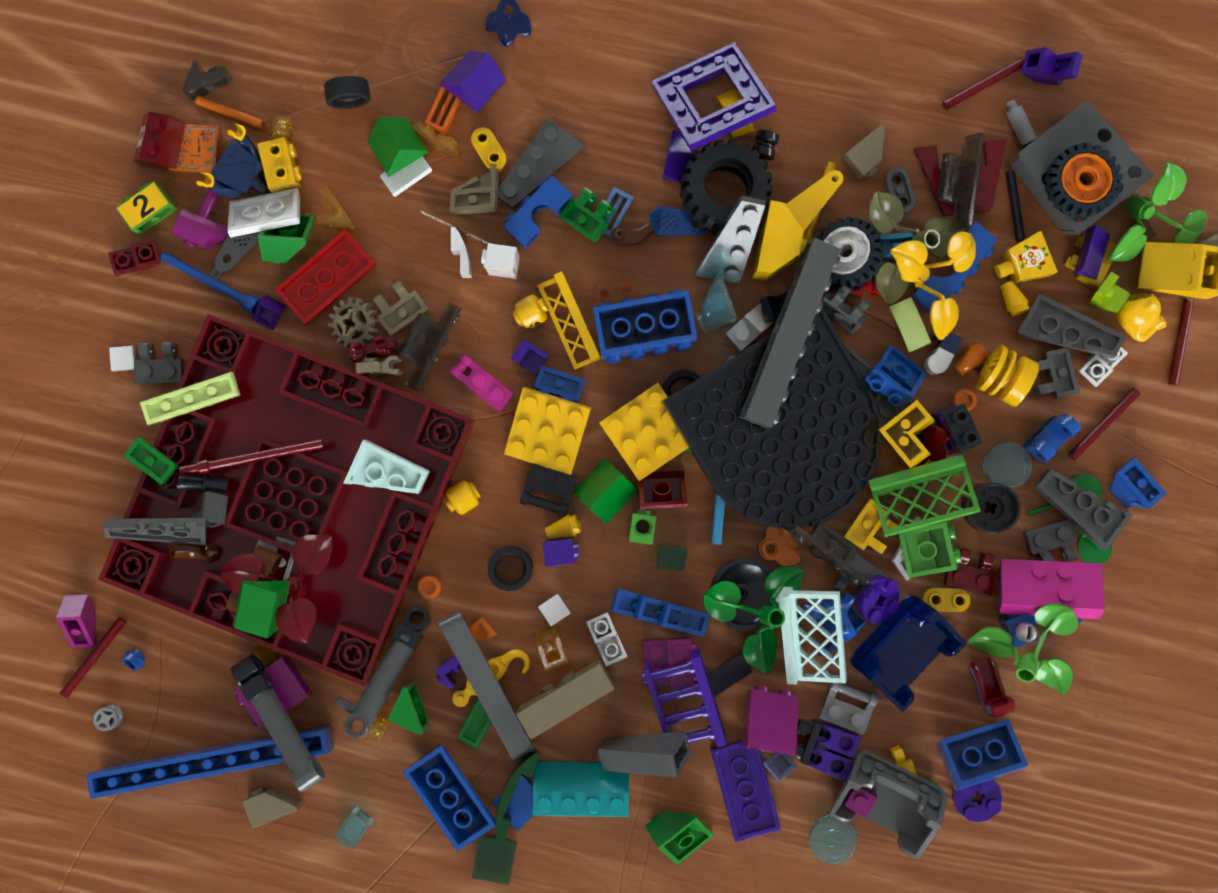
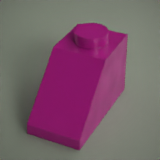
M65 595L56 619L71 648L95 647V608L89 596Z

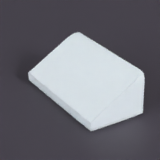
M422 156L388 177L386 172H383L380 177L392 195L396 197L432 172V169Z

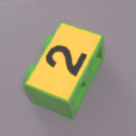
M155 181L144 184L139 192L124 198L121 204L116 207L131 231L142 235L178 209L165 189Z

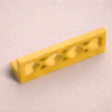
M563 272L556 273L554 278L538 284L539 291L548 304V311L574 370L600 360L599 353ZM557 283L560 290L557 300L547 297L544 288ZM561 296L563 297L565 303L560 302ZM549 301L555 303V305H554L553 308H552V306H551V304H550ZM558 304L568 308L569 314L566 321L557 318L555 315ZM571 317H572V320H573L574 324L569 323V320H570ZM559 322L564 324L563 330L561 329ZM567 325L576 328L579 333L575 342L566 339L564 336ZM580 338L583 342V345L578 344ZM568 343L574 345L572 351H571V349H570ZM576 347L585 349L589 359L577 364L573 356Z

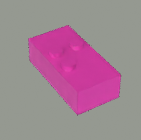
M1001 559L998 569L999 614L1035 616L1036 611L1041 606L1049 603H1058L1068 606L1075 612L1077 618H1101L1105 610L1102 564Z

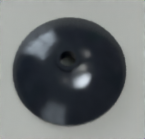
M749 558L731 560L720 567L711 581L710 588L721 581H730L736 584L741 590V599L738 604L760 610L766 605L772 606L769 601L771 595L764 589L765 580L771 571L757 560ZM736 608V616L733 620L723 622L725 625L739 630H749L763 624L757 614Z

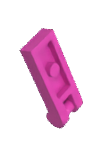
M463 353L459 358L460 362L456 367L453 366L449 372L497 411L501 412L515 394ZM469 366L473 371L466 377L462 373Z

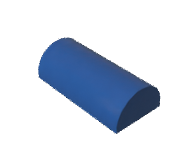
M443 743L422 755L403 771L456 851H459L496 826L495 818Z

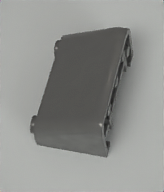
M869 751L859 752L849 770L846 781L843 782L831 806L829 815L842 822L851 821L856 812L844 806L845 799L852 789L856 791L861 787L868 789L877 795V800L865 818L898 834L897 844L900 850L918 860L942 826L947 803L946 792L938 785Z

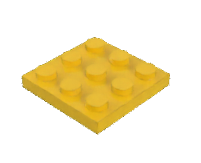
M658 382L599 422L639 481L688 448L661 402L667 398V395Z
M523 387L504 454L571 475L591 407Z

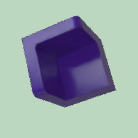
M523 339L511 359L533 375H537L541 365L543 366L548 359V355L526 339Z

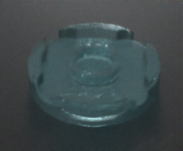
M998 443L985 455L983 462L984 473L992 483H1001L1010 488H1016L1025 483L1031 474V457L1027 450L1017 443Z
M830 815L818 819L809 834L810 846L815 856L822 862L831 865L841 864L849 860L855 853L858 844L857 834L851 823L842 822Z

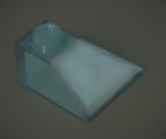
M721 273L716 275L699 310V316H696L700 329H705L706 334L733 325L737 319Z

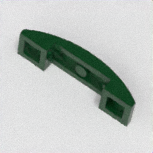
M534 748L535 751L524 756L517 763L502 788L496 810L497 843L501 845L511 824V816L505 814L521 774L531 777L540 757V751Z

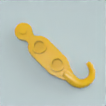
M513 649L487 662L497 680H499L504 675L509 663L517 657L524 661L522 674H526L530 667L528 655L522 650ZM467 680L466 688L456 691L452 697L453 703L457 707H464L469 702L471 695H477L469 680Z

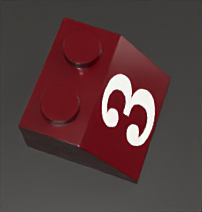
M155 112L145 114L134 161L176 169L186 123L167 114Z

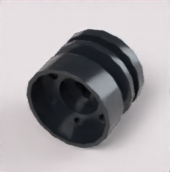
M984 483L973 487L980 512L963 516L971 528L980 532L1001 533L1009 530L1016 524L1020 516V502L1017 494L1010 487L1001 483ZM964 496L962 509L973 507L972 500ZM985 503L992 504L990 512H984L983 509L986 508Z

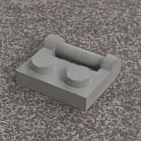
M830 683L818 717L864 735L873 709L878 702L879 695L872 692L868 694L842 683ZM839 692L865 702L864 709L835 698L836 693Z

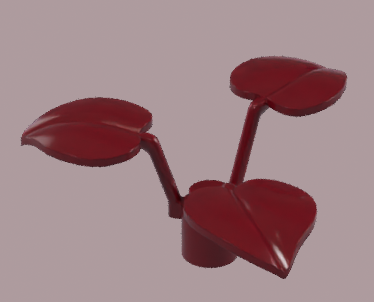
M329 534L307 535L295 543L292 550V558L294 562L300 565L298 577H289L285 580L290 582L288 595L291 598L289 599V604L280 605L276 610L275 621L279 630L290 639L301 643L308 642L317 620L316 606L308 599L303 598L307 593V586L303 582L305 579L303 569L310 575H316L326 568L333 551V539ZM242 554L230 559L222 567L220 573L227 587L236 594H240L242 581H259V578L266 581H278L260 574L263 569V562L257 556L251 554Z

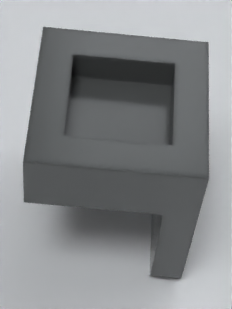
M205 492L203 494L202 511L192 514V518H206V526L213 528L225 524L228 496Z

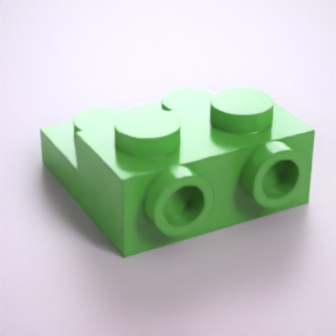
M948 521L899 533L909 578L957 570L959 568L958 563H962L960 550L954 549L953 540L957 539L954 525L949 526Z

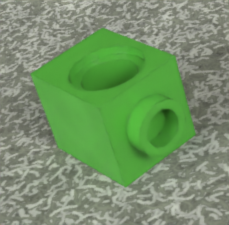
M638 509L637 514L632 513L629 542L653 545L656 516H651L652 511ZM639 520L648 521L649 530L647 532L639 533L636 530V523Z

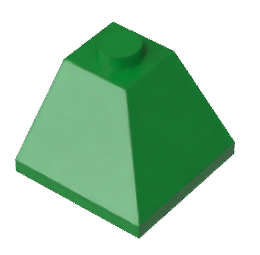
M300 214V224L261 231L258 241L262 261L286 263L306 245L316 221V215Z
M663 811L661 814L654 816L645 825L657 847L677 865L714 836L694 814Z

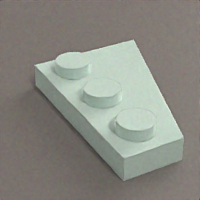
M365 439L362 441L343 483L418 494L430 471Z

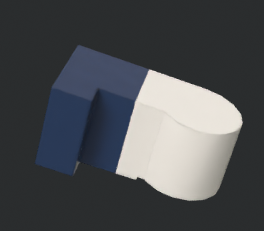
M951 332L943 340H938L934 334L932 339L937 341V344L932 354L924 360L923 364L928 374L938 375L948 368L963 339Z

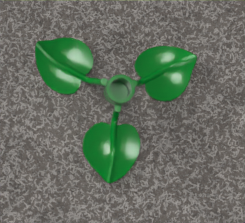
M781 567L773 570L767 576L764 584L765 591L771 595L769 601L772 606L766 605L760 610L738 604L741 599L740 589L730 581L718 582L704 593V606L714 619L723 622L731 621L735 618L736 608L757 614L761 623L766 625L757 629L756 634L747 636L742 645V654L745 661L765 674L770 672L777 653V638L768 629L778 628L785 621V614L779 609L778 596L783 587H793L795 591L801 590L804 574L802 569Z

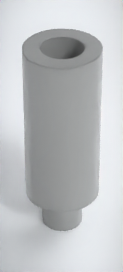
M1015 100L1007 102L1006 106L1009 111L1006 113V116L1021 147H1024L1035 141L1037 136L1022 105L1017 106Z

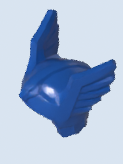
M844 593L840 596L844 642L856 636L858 631L867 623L851 607L855 599L849 593ZM822 600L819 602L829 612L834 608V600ZM805 604L802 609L806 611L812 604ZM816 607L808 613L817 622L825 616ZM829 619L823 623V627L830 634L836 630V625ZM830 641L824 648L828 652H832L838 647ZM821 652L818 653L820 657L823 656Z

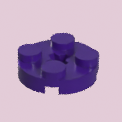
M876 575L864 583L863 587L865 589L862 595L858 594L856 600L857 611L862 617L873 624H877L899 611V588L896 581L882 575Z
M992 779L958 791H954L953 788L952 801L956 810L966 819L983 822L991 819L1001 811L1002 794L998 784ZM975 791L982 794L979 802L971 800V797L975 796Z

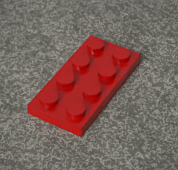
M344 229L274 290L304 325L307 326L376 267L377 264L351 234Z

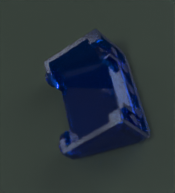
M914 595L903 599L899 603V611L894 615L891 614L855 650L850 659L852 666L902 713L914 700V692L909 686L939 653L952 657L958 654L967 644L936 609Z

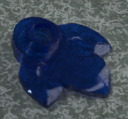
M501 0L497 10L487 16L485 23L486 31H497L498 38L505 47L513 43L517 33L523 36L531 35L530 19L520 11V7L515 0ZM506 6L513 8V12L510 15L504 13Z

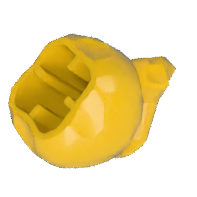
M1140 293L1130 295L1119 312L1115 313L1119 324L1138 342H1145L1157 330L1166 327V320L1160 315L1161 304L1154 294Z

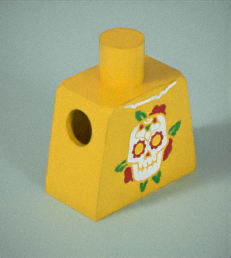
M1042 231L1035 233L1002 253L1004 262L996 265L994 268L999 279L1010 275L1014 284L1047 278L1058 272Z

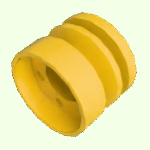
M999 345L984 363L976 387L981 391L987 390V393L991 396L999 391V400L1015 407L1022 402L1030 391L1037 377L1039 364L1026 356H1022L1016 361V351L1011 350L1008 352L1006 346Z

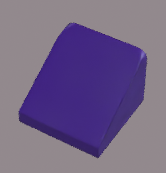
M265 295L258 300L252 320L273 330L282 316L286 305Z

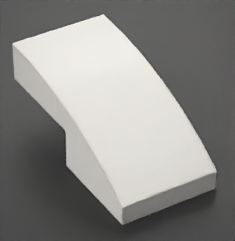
M451 227V252L453 255H460V274L463 278H472L471 261L467 247L456 227Z

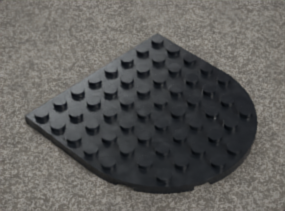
M823 307L818 314H815L813 323H815L814 329L805 340L806 350L802 358H798L795 366L798 368L796 376L788 384V397L784 403L781 402L778 410L780 412L779 420L772 428H764L739 418L771 334L661 401L718 496L743 517L765 526L781 529L804 528L824 523L838 516L859 498V494L867 482H869L868 480H871L879 459L882 433L879 431L877 415L879 411L876 401Z

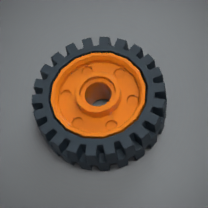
M1081 143L1067 148L1052 161L1046 171L1047 176L1044 179V183H1047L1045 193L1049 192L1050 194L1047 198L1049 202L1054 201L1053 207L1055 209L1061 208L1060 213L1064 215L1069 213V217L1075 218L1079 216V218H1085L1102 212L1114 202L1119 195L1118 191L1122 188L1120 181L1123 179V174L1118 173L1121 170L1120 164L1115 165L1116 157L1110 158L1108 156L1110 154L1109 150L1105 149L1102 151V146L1100 145L1092 147V143H1086L1085 145ZM1079 178H1085L1087 185H1083Z

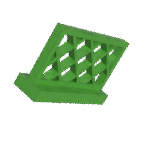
M963 454L868 480L885 537L980 512ZM964 475L965 482L961 489L949 483L953 476ZM936 481L942 484L937 495L925 490L930 482ZM946 487L958 492L952 503L941 498ZM908 488L919 491L913 502L902 497L904 491ZM889 494L895 497V500L890 508L880 504L879 496ZM922 494L934 499L929 509L917 504ZM961 495H964L972 500L973 507L962 509L956 503ZM899 500L911 505L905 516L893 511ZM938 501L949 506L946 514L939 516L932 512ZM914 507L926 513L921 521L915 522L908 518ZM882 509L887 511L885 516L883 514ZM890 514L902 519L898 527L887 528L886 521Z

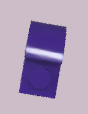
M1047 47L1026 50L1021 73L1036 82L1048 85H1062L1063 80L1077 78L1083 55L1079 52L1056 55Z

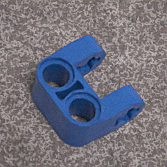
M1068 414L1052 416L1027 439L1023 447L1039 463H1047L1056 454L1055 451L1068 438H1072L1081 429V426Z

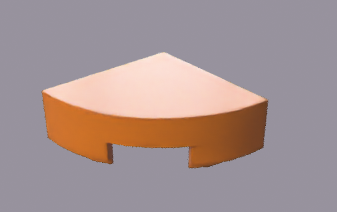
M483 616L470 627L476 640H488L497 635V632Z

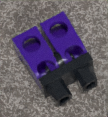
M965 403L956 406L955 404L931 414L936 426L942 427L946 432H949V440L945 443V446L950 455L964 452L983 443Z
M799 719L797 732L806 735L804 743L797 741L796 755L793 756L797 757L802 764L846 781L853 762L850 757L854 758L861 737L857 733L834 727L816 719H812V721Z

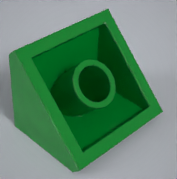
M379 116L367 140L388 177L428 153L407 117Z
M604 459L573 493L607 524L638 492V489L611 463Z
M242 581L233 627L260 637H270L279 629L276 625L275 614L277 608L287 602L290 582Z
M412 680L402 688L388 720L419 735L427 729L430 722L416 682Z

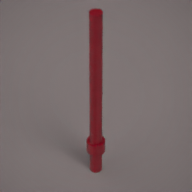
M323 439L215 460H198L195 464L180 466L179 472L180 475L211 473L214 469L324 448Z

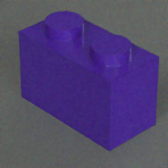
M573 538L543 542L545 567L575 564V558L580 557L579 545L574 543Z

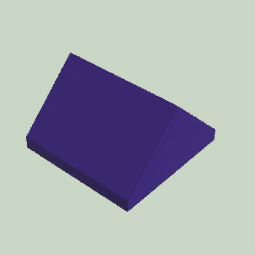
M469 51L444 78L441 86L478 113L503 85L506 78L489 53Z

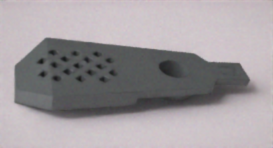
M260 232L250 233V235L245 234V236L240 235L241 237H230L228 234L214 259L216 266L209 275L218 280L223 271L230 272L259 242L258 236ZM227 255L231 256L229 263H225L224 260Z

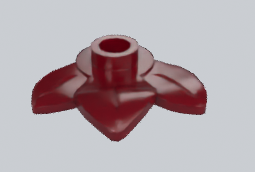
M929 425L916 437L931 455L919 463L917 467L924 465L928 459L932 462L946 459L947 453L943 444L949 440V435L942 427L933 428Z

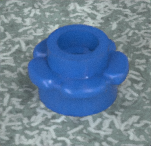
M139 650L125 651L126 655L122 658V661L129 669L137 671L145 665V656Z

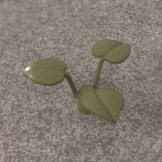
M876 191L871 197L868 209L869 220L876 231L887 234L894 227V229L913 233L912 241L922 242L926 249L936 257L947 255V246L950 238L955 233L963 231L953 222L940 217L928 220L924 225L923 231L899 226L897 223L902 220L904 215L902 202L895 195ZM887 262L882 264L881 268H878L879 273L875 276V285L884 302L892 304L905 293L909 282L902 280L897 263L895 266L893 263Z

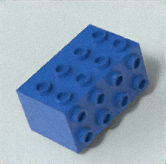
M689 290L669 291L668 294L660 296L658 294H651L638 300L629 298L621 300V303L611 304L610 302L602 303L593 308L602 362L607 361V364L620 363L621 358L630 357V360L642 359L645 354L652 352L654 356L667 354L669 349L676 348L677 352L690 350V347L697 340Z

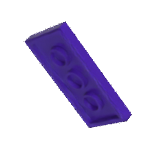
M741 740L727 743L724 746L710 748L735 842L781 830L761 752L741 748Z

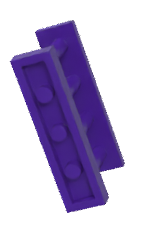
M700 648L691 651V659L687 660L688 663L652 672L650 662L645 663L644 672H641L644 686H649L663 733L671 732L670 724L704 716V718L709 717L711 725H707L708 728L686 733L688 743L711 738V740H716L717 747L727 745L726 733ZM688 672L691 674L695 673L697 681L694 682V685L659 694L656 681ZM695 694L697 696L702 695L704 703L700 707L666 715L662 703Z

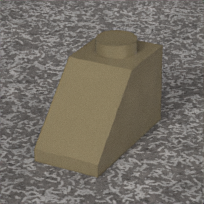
M882 124L850 149L841 159L858 181L864 176L869 179L879 170L877 166L882 161L885 127Z
M262 787L256 788L248 792L249 796L242 801L252 829L293 813L303 805L301 800L272 787L265 790Z

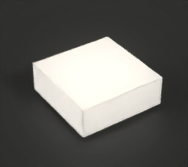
M135 346L109 348L111 371L134 370V360H137Z
M558 593L538 606L550 626L571 614Z

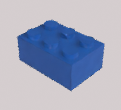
M1009 719L940 740L937 744L954 791L1023 770L1028 766Z

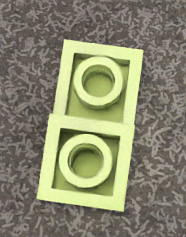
M912 297L889 306L908 352L931 344Z

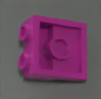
M690 637L643 640L644 664L650 662L652 672L688 663L687 660L691 659V651L696 649L695 642L691 643ZM688 672L658 680L656 684L657 688H682L694 685V681H697L695 673L691 674Z

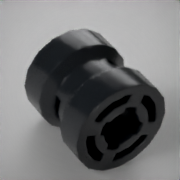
M758 130L755 137L757 142L753 146L752 152L757 150L760 153L759 159L773 160L775 156L774 147L778 144L779 135L769 130Z

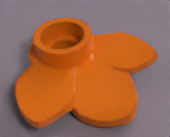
M768 526L766 537L758 546L759 554L766 560H776L782 566L795 565L801 559L794 549L800 543L803 535L795 530H784ZM769 544L774 546L772 553L766 551V546Z

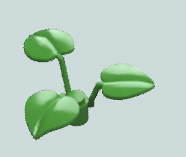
M1166 162L1165 169L1152 190L1151 198L1134 194L1127 200L1125 208L1133 214L1131 218L1138 225L1132 226L1125 232L1106 259L1122 262L1135 258L1141 252L1147 240V237L1143 234L1146 228L1140 219H1149L1153 215L1179 228L1173 238L1175 243L1193 244L1200 237L1207 224L1208 217L1206 212L1195 210L1186 216L1182 224H1179L1155 211L1154 204L1157 206L1166 205L1168 200L1177 199L1183 192L1187 183V177L1182 168L1171 162Z
M1049 603L1038 608L1035 613V622L1045 628L1034 654L1025 653L1019 658L1016 646L1011 644L1012 636L998 627L982 628L969 638V644L996 657H1010L1013 652V664L1018 665L1016 676L1023 682H1033L1037 679L1043 684L1054 688L1062 695L1066 694L1072 684L1073 670L1066 661L1060 658H1051L1048 661L1045 658H1042L1040 661L1038 660L1039 652L1049 630L1057 635H1070L1076 631L1078 618L1075 612L1068 606Z

